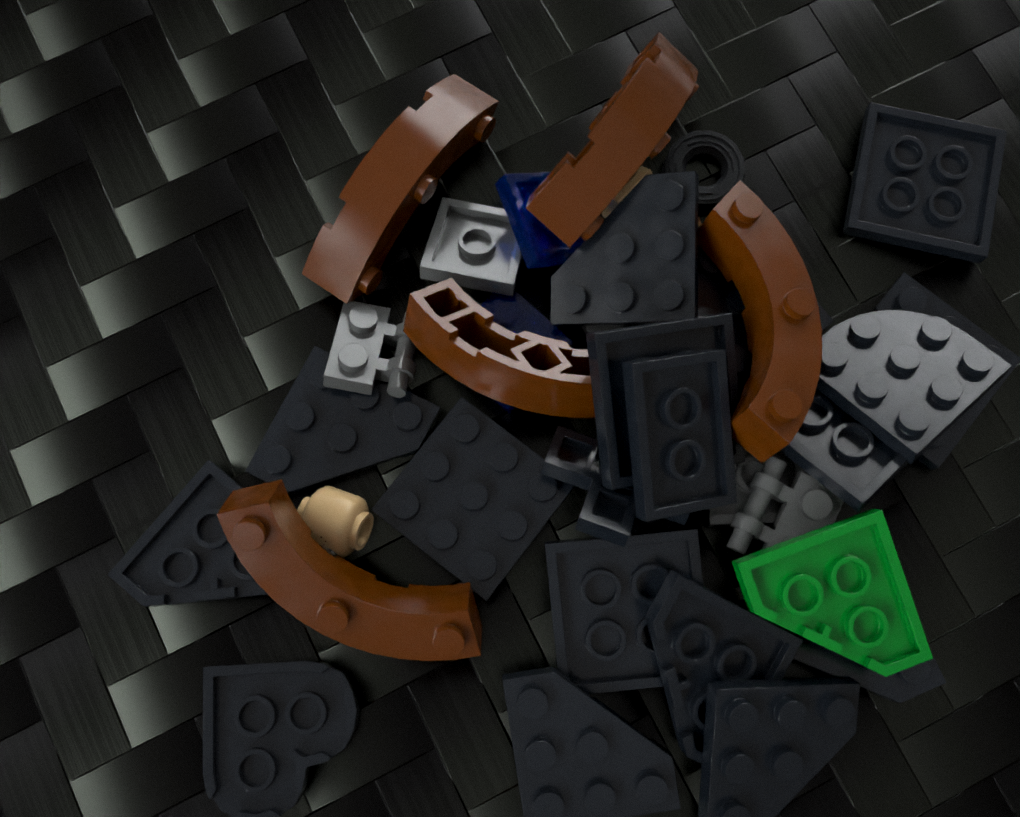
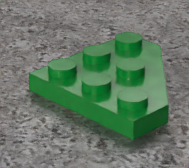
M880 509L867 510L731 561L748 611L885 677L933 659L883 511Z

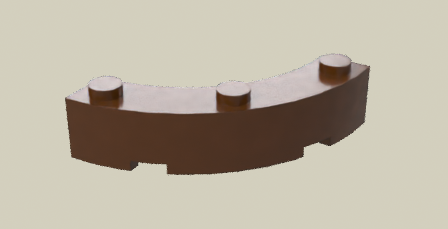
M660 32L630 63L620 82L623 86L612 95L589 125L591 131L588 134V138H590V141L576 158L568 151L529 196L526 209L569 248L579 237L587 241L604 222V218L600 214L622 190L646 158L649 156L653 159L669 143L671 136L667 133V130L678 116L684 104L699 88V85L696 83L698 69Z
M456 74L442 79L427 89L423 100L426 102L417 111L408 106L385 130L358 165L338 198L346 203L334 225L327 222L323 224L303 268L302 275L346 304L364 293L369 295L376 289L383 276V271L380 269L395 240L420 203L425 204L432 197L437 188L438 179L471 147L479 142H485L495 127L496 118L493 117L499 101Z
M739 180L712 209L698 228V246L717 266L727 283L733 280L745 307L741 314L746 329L748 351L752 353L750 377L745 381L740 401L731 417L732 438L758 461L763 463L790 444L810 409L820 376L822 327L819 306L812 281L792 239L763 201Z
M452 277L410 293L403 331L428 359L452 378L482 395L522 410L559 417L595 418L588 349H574L566 341L544 337L526 330L518 334L507 330L493 322L494 314L475 302L461 289Z
M282 479L233 490L216 514L228 542L256 583L278 605L322 635L362 651L397 659L442 661L481 656L482 622L470 582L438 586L409 584L408 588L378 581L376 575L353 565L339 555L332 556L311 537L312 531L297 512Z

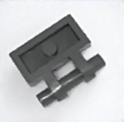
M351 301L348 304L344 302L324 372L323 386L372 395L375 380L388 382L387 393L395 398L404 397L408 384L412 383L415 377L417 367L413 359L415 350L418 349L403 331L406 312L404 313L402 323L394 325L389 324L391 308ZM383 345L395 347V356L391 359L381 358Z
M772 456L767 459L762 471L755 472L749 486L753 490L743 512H736L730 525L734 531L727 547L745 555L752 539L763 543L761 548L763 550L833 524L844 501L814 477L802 471L796 473L790 487L784 485L780 478L787 464ZM773 499L782 505L770 528L760 521L770 500Z

